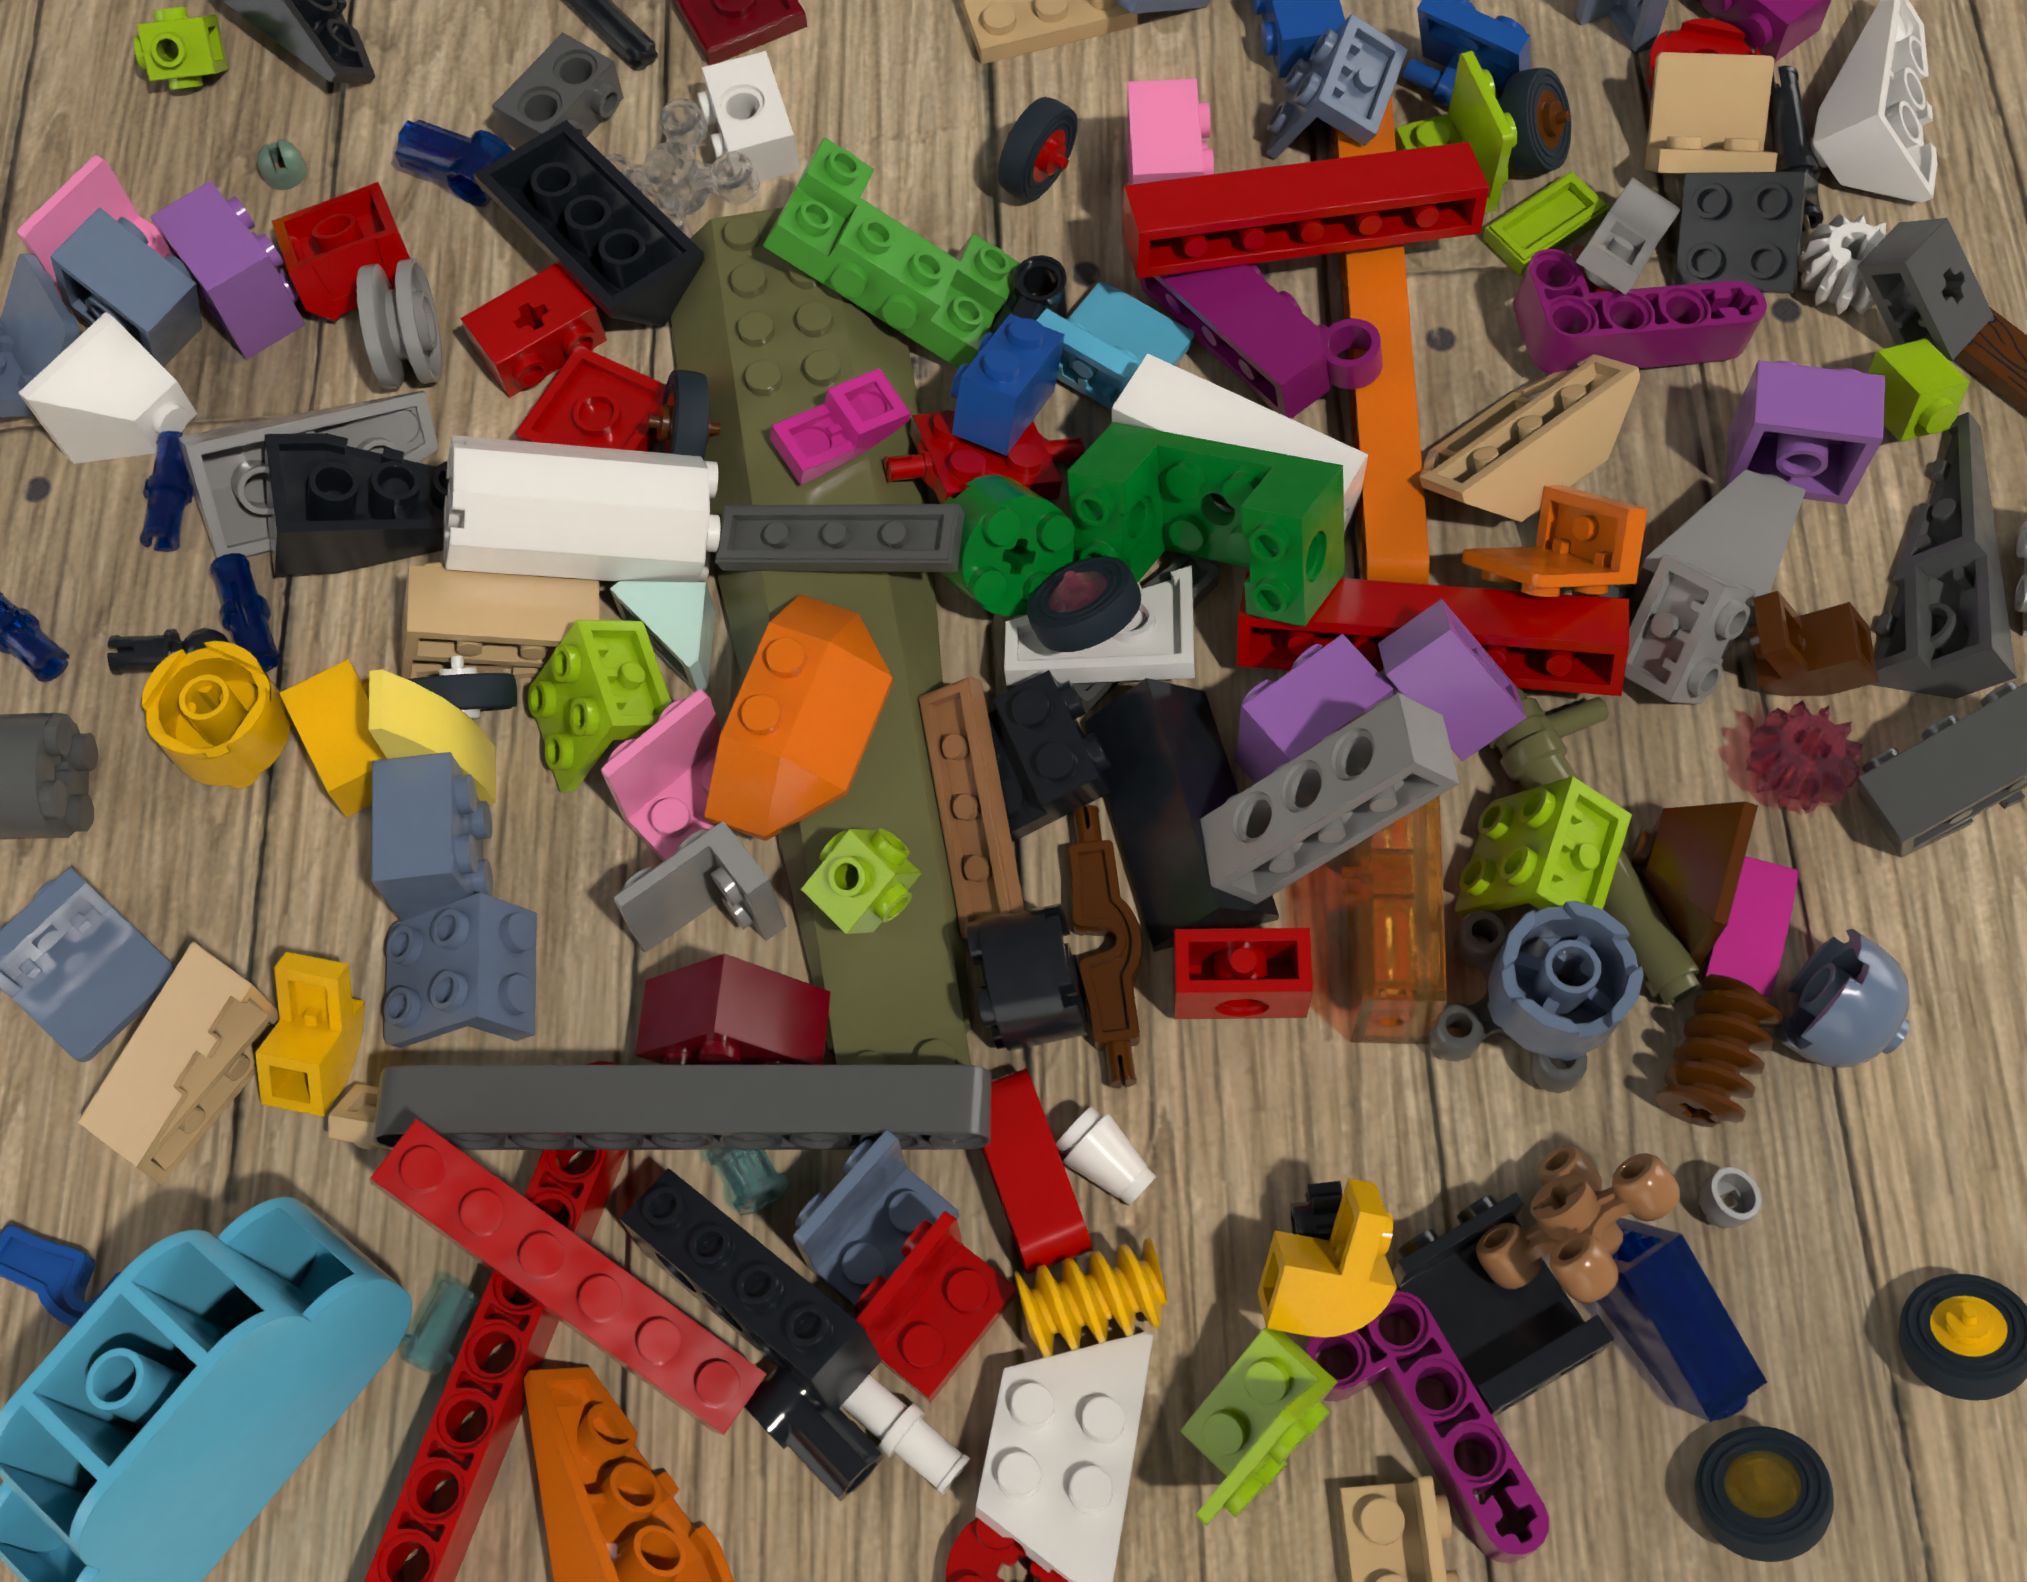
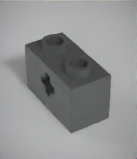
M1948 218L1899 222L1857 266L1896 346L1927 339L1949 361H1953L1994 316Z

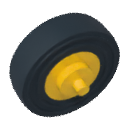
M1971 1274L1939 1276L1921 1284L1910 1294L1900 1315L1899 1344L1907 1365L1922 1382L1950 1397L1978 1401L2004 1396L2018 1388L2027 1378V1305L2017 1294L1994 1280Z

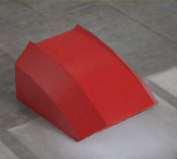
M379 182L272 220L287 271L306 311L336 322L341 314L358 308L357 276L360 267L378 263L384 269L393 289L395 288L397 263L401 260L410 259Z

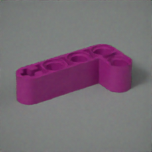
M1545 249L1538 251L1532 256L1514 298L1513 309L1531 360L1539 369L1552 374L1578 368V361L1593 354L1639 368L1731 360L1744 352L1766 312L1767 304L1761 291L1743 281H1721L1630 289L1626 295L1619 290L1590 293L1581 267L1576 263L1575 258L1558 249Z
M1395 1291L1386 1308L1364 1327L1335 1337H1311L1305 1352L1314 1361H1316V1354L1321 1350L1338 1348L1348 1355L1353 1365V1374L1341 1380L1335 1379L1338 1383L1323 1401L1338 1402L1347 1399L1381 1380L1473 1540L1485 1556L1496 1562L1513 1563L1523 1560L1544 1543L1549 1532V1515L1543 1501L1430 1311L1418 1297L1408 1292ZM1387 1315H1397L1405 1319L1412 1328L1414 1334L1413 1341L1403 1346L1387 1342L1379 1332L1378 1320ZM1425 1377L1441 1381L1448 1388L1451 1396L1450 1407L1443 1410H1431L1424 1406L1415 1392V1382ZM1462 1441L1473 1442L1484 1450L1489 1461L1486 1475L1477 1477L1462 1472L1456 1465L1453 1456L1456 1443ZM1501 1479L1506 1488L1496 1497L1492 1495L1480 1505L1475 1496L1483 1494L1496 1481ZM1502 1512L1507 1517L1519 1514L1524 1520L1525 1526L1517 1533L1518 1538L1514 1534H1507L1502 1537L1497 1532L1495 1524L1503 1517Z

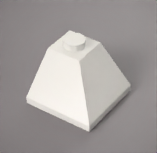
M107 312L18 392L65 457L74 464L155 454L172 438L178 436L185 429L187 423L197 415L196 410L179 383Z

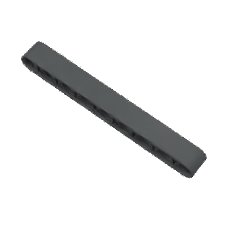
M972 1065L391 1066L380 1071L373 1142L384 1147L394 1148L417 1118L459 1150H855L867 1139L875 1143L886 1130L899 1139L902 1150L976 1149L989 1145L991 1142L992 1074L987 1069Z

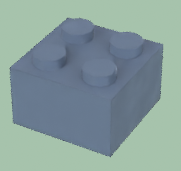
M99 207L50 256L62 301L91 325L105 312L109 313L165 367L202 329L197 285L195 283L196 278L178 258L173 255H167L164 258L148 246L147 237L131 221L124 217L115 220Z
M451 752L372 761V883L402 922L479 892L492 896V869L489 860L483 859V839H489L492 836V817L488 802L480 801L477 797L472 775H464Z

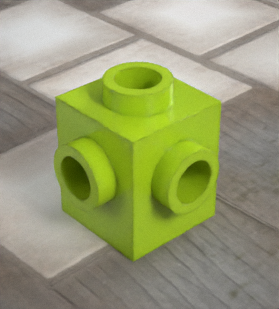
M186 6L152 10L154 21L137 24L139 35L134 37L135 54L140 67L147 69L149 81L168 79L170 89L190 88L203 85L201 75L229 70L217 14L188 17Z
M883 828L878 830L849 829L848 831L840 832L826 844L819 856L822 864L801 890L845 934L872 933L882 921L885 923L891 921L905 909L912 898V893L909 889L922 873L907 859L910 855L908 847L891 832Z

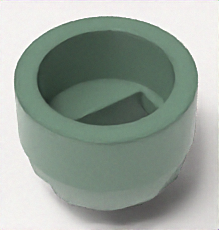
M277 140L278 142L271 143L270 145L266 143L258 152L257 159L259 171L266 184L277 190H287L299 185L307 173V166L300 151L292 143L285 140ZM283 160L286 167L276 170L275 163Z

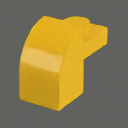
M285 952L274 966L279 1021L255 1052L260 1100L262 1105L324 1117L349 1079L362 1040L365 1001L352 998L348 963Z
M1351 1178L1347 1179L1330 1240L1274 1231L1257 1291L1267 1329L1311 1337L1340 1336L1364 1327L1373 1321L1389 1304L1397 1288L1385 1256L1392 1239L1393 1217L1391 1213L1386 1212L1375 1183Z

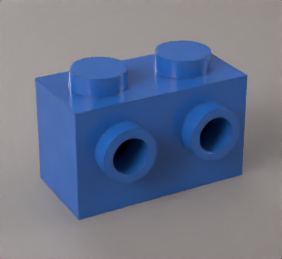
M1013 314L1006 318L995 333H986L979 346L977 356L970 365L963 363L954 377L951 386V397L957 399L952 434L1007 456L1054 393L1065 334L1044 327L1035 320L1021 318Z

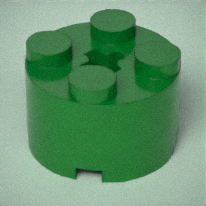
M1000 475L977 477L966 483L970 487L960 493L955 499L949 497L943 503L959 504L965 512L958 571L942 572V574L953 587L991 613L1002 616L1026 614L1029 599L1038 586L1058 570L1072 564L1075 536L1073 521L1064 515L1052 502L1009 477Z

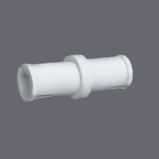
M870 1375L842 1404V1407L881 1441L878 1446L880 1451L887 1457H891L894 1453L898 1455L917 1473L934 1485L941 1495L951 1487L971 1460L970 1457L966 1454L963 1455L922 1419L925 1411L917 1404L913 1403L908 1407Z

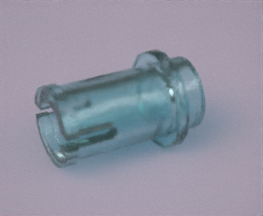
M443 1279L436 1286L437 1290L413 1335L405 1334L401 1341L406 1346L401 1358L410 1365L433 1375H439L444 1365H452L455 1358L450 1352L474 1306L476 1307L480 1301V1298L476 1297V1294L470 1290Z

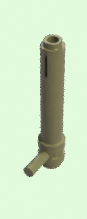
M1517 689L1527 718L1488 744L1491 749H1499L1503 757L1500 760V765L1510 781L1515 784L1520 783L1524 791L1571 776L1578 779L1564 757L1567 753V748L1561 738L1608 719L1609 711L1604 700L1600 697H1595L1546 716L1536 699L1527 698L1523 690ZM1622 848L1603 910L1623 924L1628 930L1630 936L1627 940L1636 953L1638 968L1643 967V982L1652 997L1660 996L1665 1005H1671L1688 997L1701 987L1696 978L1700 970Z

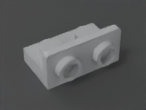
M1664 554L1629 628V650L1624 677L1669 702L1701 704L1706 696L1711 694L1717 687L1723 672L1722 662L1733 640L1743 632L1749 621L1750 604L1755 596V590L1745 585L1726 582L1677 556Z

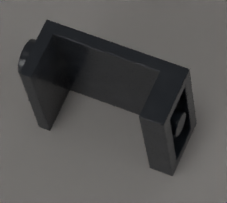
M1517 1192L1498 1203L1492 1195H1487L1477 1200L1457 1215L1461 1225L1440 1237L1434 1229H1429L1409 1240L1399 1248L1398 1252L1402 1259L1397 1262L1392 1272L1398 1290L1418 1297L1428 1308L1493 1418L1599 1355L1614 1340L1598 1314L1584 1322L1543 1258L1541 1269L1533 1280L1517 1289L1500 1287L1481 1266L1476 1255V1245L1480 1237L1487 1230L1503 1222H1511L1521 1227L1516 1216L1524 1203Z

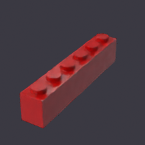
M1462 142L1124 185L1122 233L1136 278L1140 279L1481 234L1490 187L1470 143Z
M1248 571L1246 572L1245 581L1250 576V572ZM1341 578L1307 625L1303 627L1246 614L1244 582L1238 613L1237 666L1292 670L1294 662L1305 650L1315 644H1321L1325 647L1343 634L1369 663L1380 672L1384 667L1378 643L1442 599L1517 688L1621 696L1629 650V599L1560 594L1557 597H1541L1513 590Z
M417 1118L370 1177V1184L712 1432L721 1435L726 1434L766 1376L764 1371Z

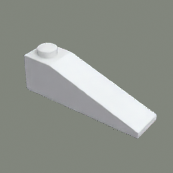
M1909 0L1879 1L1818 109L1814 136L1811 137L1810 144L1812 153L1822 168L1829 167L1840 185L1923 203L1933 199L1937 171L1936 148L1931 143L1924 145L1923 125L1933 121L1932 106L1926 101L1920 82L1921 79L1929 76L1925 31L1922 20Z

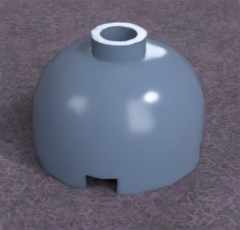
M1855 929L1846 930L1850 940L1845 944L1833 936L1807 960L1788 989V992L1802 994L1791 1019L1789 1020L1783 1015L1781 1026L1775 1028V1037L1782 1044L1802 1057L1822 1066L1837 1068L1853 1067L1870 1061L1881 1052L1889 1054L1902 1043L1910 1026L1909 1021L1906 1019L1910 1005L1908 978L1899 962L1889 953Z

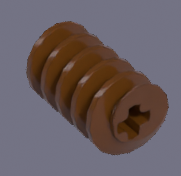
M1710 974L1703 979L1702 987L1704 992L1696 996L1693 1011L1695 1015L1688 1018L1685 1023L1683 1033L1686 1038L1678 1042L1675 1047L1674 1058L1677 1062L1672 1063L1666 1069L1664 1080L1667 1086L1659 1089L1656 1094V1102L1671 1116L1701 1127H1714L1720 1124L1721 1120L1735 1123L1743 1122L1746 1111L1739 1104L1730 1100L1731 1096L1743 1099L1752 1098L1755 1093V1086L1749 1080L1742 1077L1740 1073L1750 1075L1762 1074L1765 1066L1760 1057L1749 1050L1763 1052L1772 1050L1774 1039L1760 1027L1777 1028L1783 1022L1781 1012L1768 1004L1766 998L1752 986L1728 976Z

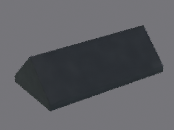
M567 120L473 173L475 182L611 318L664 327L705 260L704 252Z
M1145 678L1085 721L1087 735L1095 733L1111 764V768L1102 772L1111 791L1106 797L1153 952L1173 947L1175 929L1249 928L1278 920L1279 914L1272 895L1260 903L1254 904L1211 886L1200 819L1223 805L1231 796L1239 794L1206 692Z

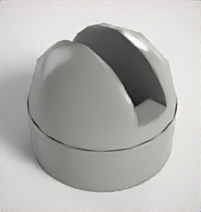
M1725 1167L1704 1181L1699 1189L1697 1202L1707 1216L1706 1220L1719 1228H1734L1743 1225L1758 1214L1762 1205V1197L1756 1182L1751 1176L1738 1168ZM1732 1193L1738 1204L1727 1207L1721 1198Z

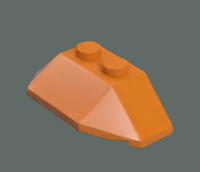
M800 594L769 622L719 737L704 815L706 821L718 825L724 820L731 830L767 841L781 833V829L804 820L847 796L894 682L859 613Z

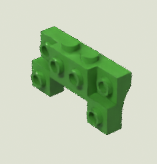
M824 137L808 161L763 247L958 369L963 363L970 365L977 356L981 341L986 333H988L995 314L1006 302L1014 284L1016 269L1021 263L974 233L958 252L956 258L883 213L861 198L874 169L859 160L851 152L842 149Z

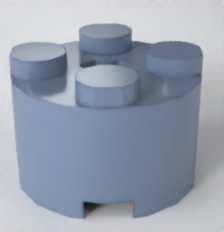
M1567 901L1562 907H1546L1536 913L1534 910L1526 913L1507 936L1492 965L1487 983L1489 993L1487 1006L1493 1022L1526 1050L1550 1058L1570 1061L1584 1057L1587 1052L1602 1046L1637 1002L1644 977L1643 967L1638 968L1636 953L1627 940L1630 934L1626 927L1603 909L1578 901ZM1556 974L1562 975L1566 977L1568 980H1570L1568 985L1559 981L1557 979Z

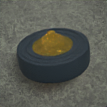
M1753 1426L1729 1432L1716 1440L1706 1450L1696 1472V1501L1704 1524L1721 1545L1744 1558L1761 1562H1779L1798 1557L1809 1551L1821 1540L1830 1524L1834 1508V1496L1829 1472L1818 1453L1807 1442L1785 1430Z

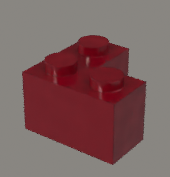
M724 953L646 980L634 1056L659 1063L660 1065H823L831 991Z

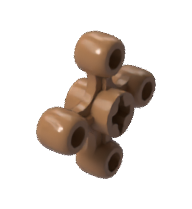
M1573 1146L1560 1147L1549 1153L1538 1166L1537 1176L1543 1188L1535 1195L1530 1207V1211L1538 1224L1525 1230L1511 1222L1497 1224L1480 1237L1476 1245V1255L1483 1269L1497 1285L1505 1289H1517L1533 1280L1541 1269L1542 1256L1551 1253L1550 1268L1556 1280L1571 1298L1581 1303H1591L1600 1300L1615 1287L1618 1281L1619 1270L1612 1256L1618 1251L1623 1242V1232L1616 1223V1220L1628 1214L1645 1222L1655 1221L1664 1217L1676 1207L1680 1200L1679 1185L1661 1159L1649 1153H1640L1622 1162L1613 1174L1612 1187L1602 1190V1178L1588 1156L1581 1149Z

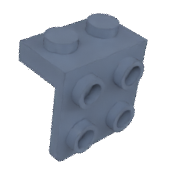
M19 254L0 318V418L35 416L18 392L80 336L79 325L75 315L68 311L56 291L53 278L44 271L34 254Z
M71 867L57 879L44 884L37 891L30 904L7 925L0 927V990L11 997L78 1062H87L93 1059L157 998L176 968Z
M479 892L406 921L395 923L389 931L386 948L385 1042L388 1045L403 1048L467 1026L514 1041L534 1036L537 913Z

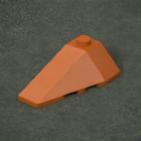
M590 1367L529 1370L523 1380L554 1582H735L717 1539L706 1524L696 1529L673 1498L680 1489L667 1471L656 1475L634 1444L638 1435L637 1430Z

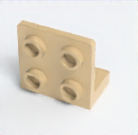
M1659 53L1656 56L1644 170L1657 173L1684 174L1775 172L1778 153L1764 151L1774 58L1767 55Z

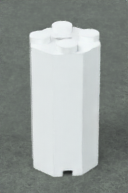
M451 435L446 479H449L448 495L445 496L443 556L444 560H446V570L605 581H707L710 563L709 552H717L720 541L719 515L710 514L709 499H714L717 493V462L704 461L701 456Z

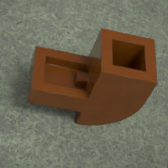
M1779 591L1753 598L1756 622L1749 624L1748 630L1753 649L1757 682L1761 689L1785 697L1826 696L1879 682L1870 628L1850 602L1799 616Z

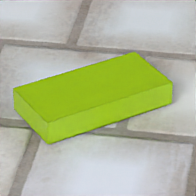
M1570 171L1485 227L1483 241L1521 277L1525 274L1534 254L1545 249H1563L1599 225L1608 213L1610 206L1574 172Z

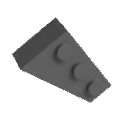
M2010 681L1995 688L1980 701L1982 708L1960 720L1955 714L1946 716L1929 726L1921 734L1923 741L1902 753L1897 748L1888 749L1869 760L1862 769L1865 773L1858 777V795L1901 858L1970 826L1973 823L1972 817L1999 802L2006 809L2025 798L2021 790L2027 787V682L2018 686L2015 681Z

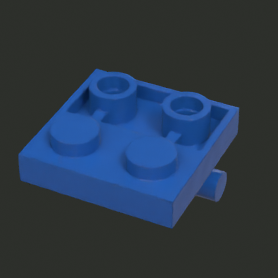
M1422 0L1420 2L1417 13L1423 57L1447 68L1443 73L1412 58L1404 69L1402 79L1433 93L1434 101L1450 107L1460 53L1472 50L1482 70L1487 69L1491 73L1495 90L1503 93L1505 84L1513 74L1531 69L1530 34L1526 33L1524 27L1517 21L1506 16H1497L1494 19L1475 10L1474 5L1468 0ZM1496 97V99H1497V101H1498V103H1499V105H1500V107H1501V99L1498 98V97Z

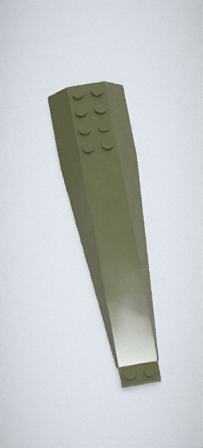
M784 207L710 219L690 238L704 252L705 260L672 313L671 324L677 369L696 371L706 375L710 396L711 422L720 423L721 425L719 435L710 434L704 456V461H713L718 464L716 497L709 499L710 514L719 515L720 529L724 505L928 504L927 484L925 481L917 478L887 482L883 468L885 456L918 454L910 435L912 415L921 413L907 336L763 247ZM880 368L911 412L910 420L884 440L854 459L800 485L770 440L772 425L824 404L828 388ZM712 552L714 563L717 552ZM715 563L742 682L745 679L769 622L800 594L859 613L894 681L847 796L808 818L781 829L782 832L778 834L814 986L831 991L826 1040L830 1053L835 1055L836 1065H971L966 1035L971 1029L965 945L960 934L918 697L943 687L934 572L723 571ZM883 828L898 837L908 847L910 855L907 859L922 874L910 887L909 891L912 893V898L898 916L886 923L882 921L872 933L845 934L801 888L822 864V861L819 859L820 853L834 836L849 829L878 830Z

